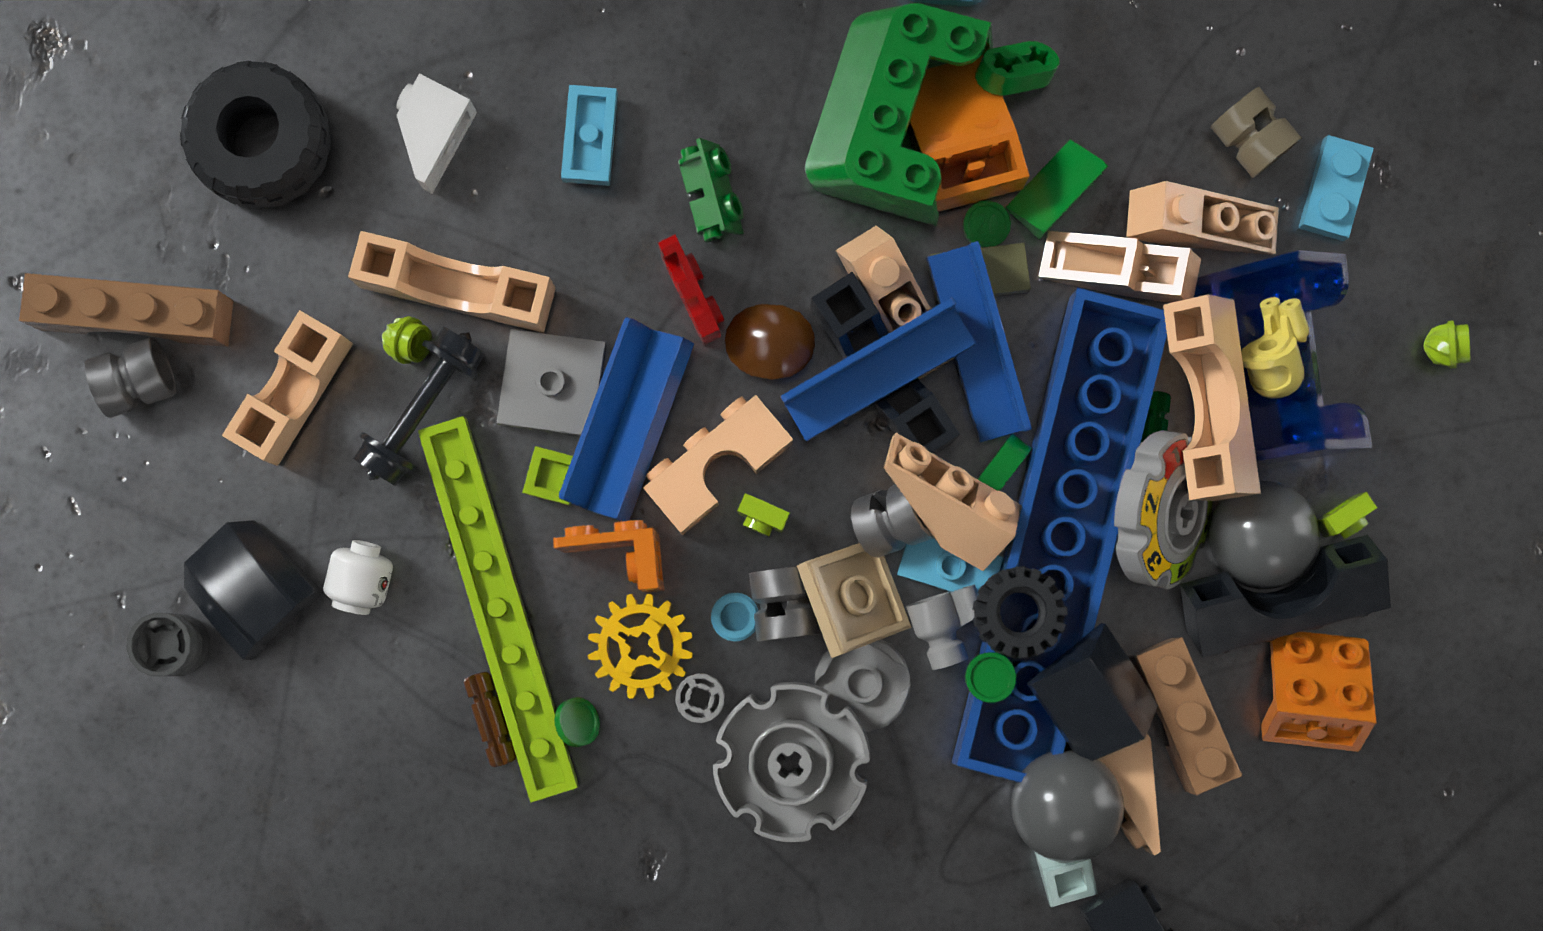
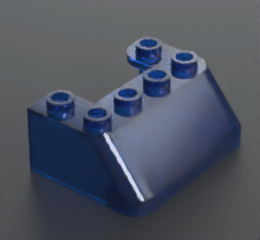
M1297 250L1200 276L1197 279L1194 298L1203 295H1213L1234 300L1241 351L1249 343L1264 335V320L1260 308V303L1263 300L1277 297L1281 303L1293 298L1301 301L1309 327V335L1306 342H1297L1304 366V379L1300 387L1292 394L1283 398L1262 397L1252 388L1247 368L1244 367L1257 464L1310 459L1372 448L1369 421L1361 407L1353 403H1337L1324 406L1311 312L1333 307L1339 304L1347 294L1349 275L1346 254Z

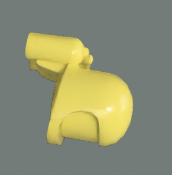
M1270 297L1260 303L1264 320V335L1249 343L1243 348L1241 353L1243 367L1247 368L1249 381L1254 391L1262 397L1283 398L1295 392L1304 379V366L1297 342H1306L1309 335V327L1299 299H1288L1281 303L1279 298Z

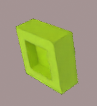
M535 446L522 493L571 506V503L559 498V493L573 456Z
M1367 492L1352 495L1317 519L1319 531L1324 538L1340 533L1343 539H1346L1369 524L1365 516L1377 509V506Z
M746 493L737 510L739 515L746 518L743 523L744 527L767 537L770 536L772 529L782 533L790 516V512Z

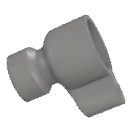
M975 584L934 595L906 606L916 636L921 640L927 641L930 648L927 656L932 670L945 668L969 658L964 642L957 639L956 631L975 618L974 610H972L973 603L978 596Z

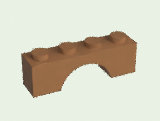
M25 273L19 321L41 331L86 335L90 332H120L158 337L180 343L228 347L234 300L219 290Z

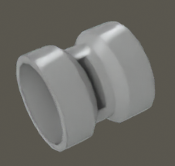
M698 673L688 676L680 683L676 690L675 702L678 711L684 718L691 722L704 723L712 720L721 712L725 705L726 695L723 685L717 678L709 674Z

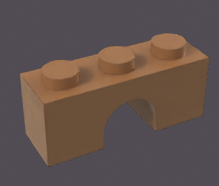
M1169 638L1129 655L1128 658L1152 692L1158 704L1156 712L1164 726L1169 745L1165 747L1184 791L1198 795L1241 777V771L1183 638Z

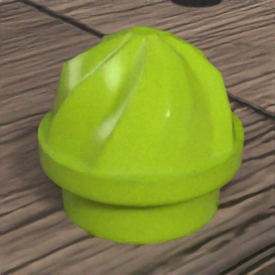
M411 316L396 318L393 323L387 324L386 330L382 333L383 349L398 363H418L424 360L429 353V350L423 347L422 343L424 340H432V333L418 318Z
M1454 320L1430 330L1424 341V351L1434 364L1450 366V369L1457 368V363H1470L1468 324L1454 325Z

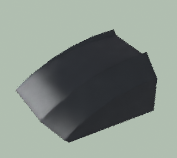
M255 520L225 523L184 562L185 590L214 628L243 660H254L267 647L266 644L305 607L311 606L324 593Z

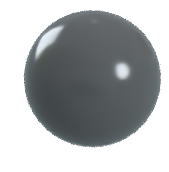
M1259 481L1261 494L1224 499L1218 503L1210 519L1208 540L1211 553L1217 565L1223 572H1228L1234 581L1250 588L1274 589L1292 583L1310 567L1318 551L1320 531L1315 512L1301 494L1291 487L1278 482Z
M1064 750L1060 754L1052 755V752L1039 756L1025 767L1022 772L1026 773L1022 782L1016 781L1011 798V812L1013 822L1020 837L1033 851L1056 862L1075 863L1097 856L1113 842L1123 821L1124 801L1117 779L1104 763L1098 759L1091 761L1074 753L1073 750Z

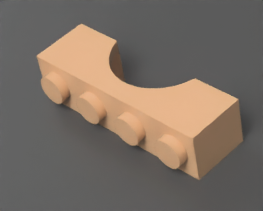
M360 231L348 278L362 289L540 333L545 331L556 289L550 277L507 266L488 267L465 263L428 252L405 241Z
M1203 295L1164 304L1169 353L1183 368L1194 401V432L1189 445L1183 450L1189 500L1218 501L1261 494L1234 300L1213 295Z

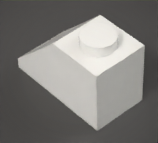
M419 73L414 84H407L398 98L397 109L399 111L397 118L415 178L425 191L433 194L477 111L470 99Z

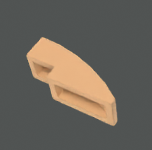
M1048 231L1039 277L1057 283L1105 293L1173 303L1194 298L1201 258L1190 248L1143 244L1136 238Z

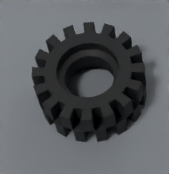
M1014 567L992 575L977 592L976 601L973 603L972 610H974L975 616L973 622L980 633L979 637L991 647V650L1006 655V657L1028 658L1044 653V650L1052 647L1058 641V635L1063 633L1066 626L1063 622L1064 616L1067 615V606L1064 607L1062 598L1065 597L1062 590L1056 588L1054 585L1056 582L1050 576L1046 577L1041 574L1042 571L1034 568ZM1013 593L1027 594L1037 604V622L1026 632H1014L1008 629L1002 622L1000 616L1001 605Z

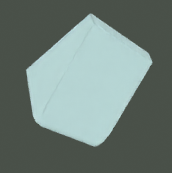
M1035 852L1050 907L1098 894L1091 859L1075 863H1062L1047 859Z

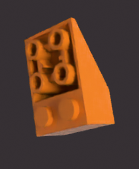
M982 55L969 65L956 66L944 64L927 69L908 126L913 151L929 155L937 162L940 168L941 184L936 197L938 212L1023 190L1029 178L1017 130L1003 96L991 94L984 90L975 79V72L983 57Z

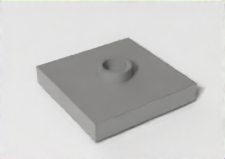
M511 329L496 423L502 426L581 436L602 380L606 342Z

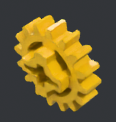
M628 594L626 598L627 607L621 608L614 601L610 602L608 605L613 615L609 619L598 615L595 618V621L603 627L601 633L588 634L590 641L598 643V650L588 654V659L601 660L603 665L595 673L596 677L602 678L610 675L613 680L610 683L609 690L612 692L618 690L622 684L626 685L627 697L630 699L635 698L638 688H644L648 699L654 698L655 685L659 683L665 690L670 691L673 689L669 679L672 673L681 677L686 675V671L678 665L680 660L693 658L692 652L683 649V642L692 639L693 634L691 632H680L678 628L685 621L686 617L680 614L671 618L668 614L672 603L668 600L659 609L654 607L653 594H647L643 604H638L634 595ZM633 614H650L641 626L629 628L620 622L622 619ZM665 625L670 630L673 638L672 656L662 649L660 634ZM622 633L638 638L643 637L647 633L651 637L648 645L655 654L660 656V660L647 655H640L637 659H634L631 656L634 647L629 644V640L622 636ZM610 637L619 643L621 659L617 667L613 664L609 654ZM652 664L662 670V672L652 678H631L641 666Z

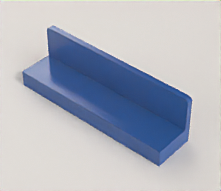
M972 242L967 246L927 257V264L939 304L953 297L956 302L955 308L976 343L975 346L954 358L978 442H984L1019 431L1032 430L979 242Z
M953 297L781 395L782 401L806 442L975 346L974 339L955 308L956 302Z
M626 317L623 320L559 493L561 500L620 522L630 521L695 343L684 337L653 330L632 318Z

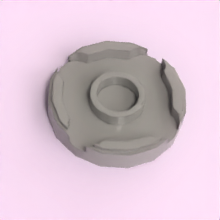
M884 640L875 641L834 658H831L829 650H827L815 671V685L828 690L830 693L827 699L828 706L834 711H840L849 706L861 721L865 731L870 732L888 726L903 712L910 696V674L905 659L892 644Z

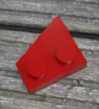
M676 234L658 242L664 265L703 345L720 338V329L717 324L725 320L713 295L707 298L704 297L698 281L704 279L694 255L692 252L685 255Z

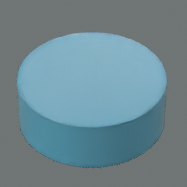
M729 593L719 598L714 604L711 612V622L714 630L722 638L729 641H742L756 631L754 614L759 610L755 602L747 595Z

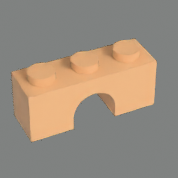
M299 310L274 350L278 354L279 359L270 380L258 394L254 396L247 394L222 436L263 461L278 466L353 343L338 332Z
M757 395L753 396L749 401H746L743 396L735 400L720 414L724 419L720 425L711 432L706 427L700 429L683 444L687 449L686 453L673 463L669 458L664 459L646 475L650 482L643 487L644 490L682 536L719 506L718 501L705 485L706 470L715 459L725 455L739 457L749 465L755 474H758L793 445V438Z

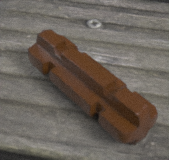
M480 672L468 676L464 679V686L468 698L473 697L474 704L471 707L482 742L487 741L489 747L485 749L489 764L492 767H499L513 762L516 759L512 741H507L506 734H509L498 697H493L492 694L495 688L491 675L488 672Z

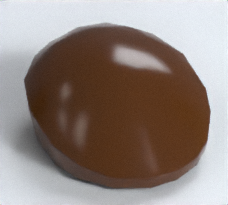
M758 304L748 307L734 316L726 329L725 346L730 361L741 371L751 376L773 380L791 377L805 368L813 356L815 336L811 324L800 312L783 305Z

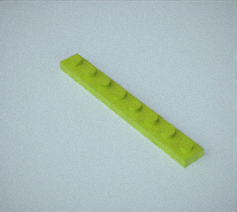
M462 416L420 429L418 434L530 803L578 788L579 784L567 745L558 736L555 728L554 718L556 709L467 418Z

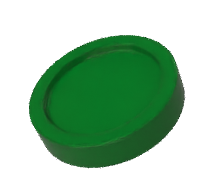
M980 201L969 208L963 220V231L967 240L970 243L978 241L980 248L1001 245L1006 240L1011 229V219L1007 210L994 201Z
M987 652L976 656L968 664L965 682L968 690L975 698L983 702L995 703L1011 694L1016 683V673L1012 663L1005 656Z
M580 697L571 698L562 702L556 710L554 718L555 728L558 736L564 743L571 747H582L596 739L600 729L599 715L595 707L588 700Z

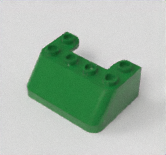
M919 3L870 11L858 16L850 26L806 159L805 171L811 186L818 192L936 226L939 219L936 197L941 184L940 168L937 162L929 155L903 148L902 144L930 59L956 66H965L975 62L987 50L993 48L992 23Z

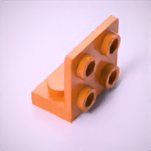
M643 520L614 523V532L599 533V529L594 528V525L564 528L565 537L553 538L554 548L563 553L634 546V551L626 552L629 582L638 583V590L645 593L665 591L659 533L653 528H647V524L643 523Z
M1303 631L1278 637L1270 641L1273 701L1261 723L1262 741L1359 752L1376 724L1369 642L1364 638Z

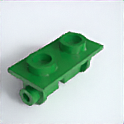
M702 138L696 139L697 146L686 147L680 151L682 158L678 160L686 192L693 194L703 190L705 197L689 202L697 234L703 235L704 242L721 239L723 237L721 231L742 235L744 232L740 220L743 219L744 213L738 196L732 191L728 174L731 173L729 157L725 150L720 147V144Z

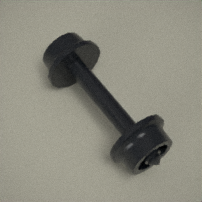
M443 326L432 340H424L422 346L440 359L383 443L363 431L359 435L362 443L353 459L367 468L366 473L369 480H377L381 477L396 486L407 472H414L417 466L399 455L410 436L456 369L474 381L479 377L477 375V367L485 354L471 344L470 332L458 335Z

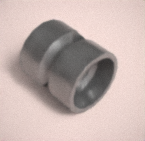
M153 337L126 345L123 357L117 352H106L85 361L84 369L92 396L101 412L108 418L131 411L132 408L137 407L139 399L146 404H152L176 394L175 379L169 361L161 345Z
M896 484L889 487L888 491L879 490L860 497L853 502L851 520L854 532L863 549L872 557L879 558L903 549L906 544L916 545L934 538Z
M797 567L749 573L752 600L760 604V610L754 614L757 641L820 634L818 621L811 604H809L808 595ZM782 602H787L785 610L782 607Z

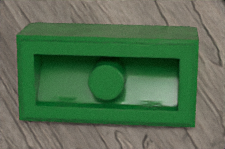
M1070 139L1005 208L1040 240L1108 168V165L1101 158Z

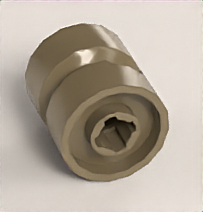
M1260 87L1255 88L1244 96L1210 127L1226 147H1237L1236 159L1252 178L1267 169L1302 139L1286 118L1276 119L1274 116L1276 106Z

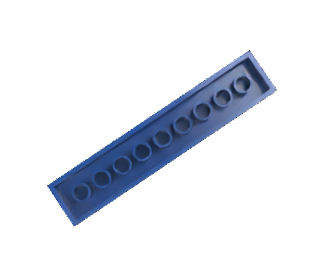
M1077 288L1069 298L1017 502L1021 504L1016 535L1006 546L1000 569L1001 572L1014 567L1034 568L1042 571L1041 574L1046 577L1050 576L1056 582L1054 583L1056 588L1062 590L1065 597L1062 600L1064 607L1067 606V615L1064 616L1063 622L1066 626L1063 633L1058 635V641L1052 647L1044 650V653L1028 658L1006 657L1012 663L1016 673V683L1008 697L999 702L988 703L978 700L969 691L952 758V763L957 766L1022 782L1026 775L1022 771L1037 757L1052 752V755L1064 752L1066 740L1027 683L1095 628L1118 535V527L1114 526L1117 496L1126 469L1131 470L1135 460L1136 449L1141 442L1167 338L1164 310L1081 288ZM1013 593L1003 601L1000 616L1008 629L1022 633L1030 630L1037 622L1038 607L1036 602L1027 594ZM982 641L979 655L987 652H996L991 650V647L986 642Z

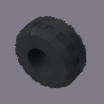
M249 60L219 68L194 89L181 117V146L184 149L186 161L191 170L209 190L235 205H242L249 209H262L288 204L311 189L313 183L321 176L326 167L327 157L331 149L330 124L326 112L315 93L304 81L291 71L282 69L277 64L265 61L251 62ZM262 114L278 117V135L268 150L261 155L253 157L236 156L234 146L236 133L244 122L253 116Z

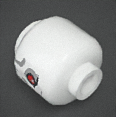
M352 540L351 548H339L333 551L323 587L324 593L333 600L331 606L349 613L368 615L371 608H377L384 604L393 571V564L386 557L379 555L381 546L370 542Z

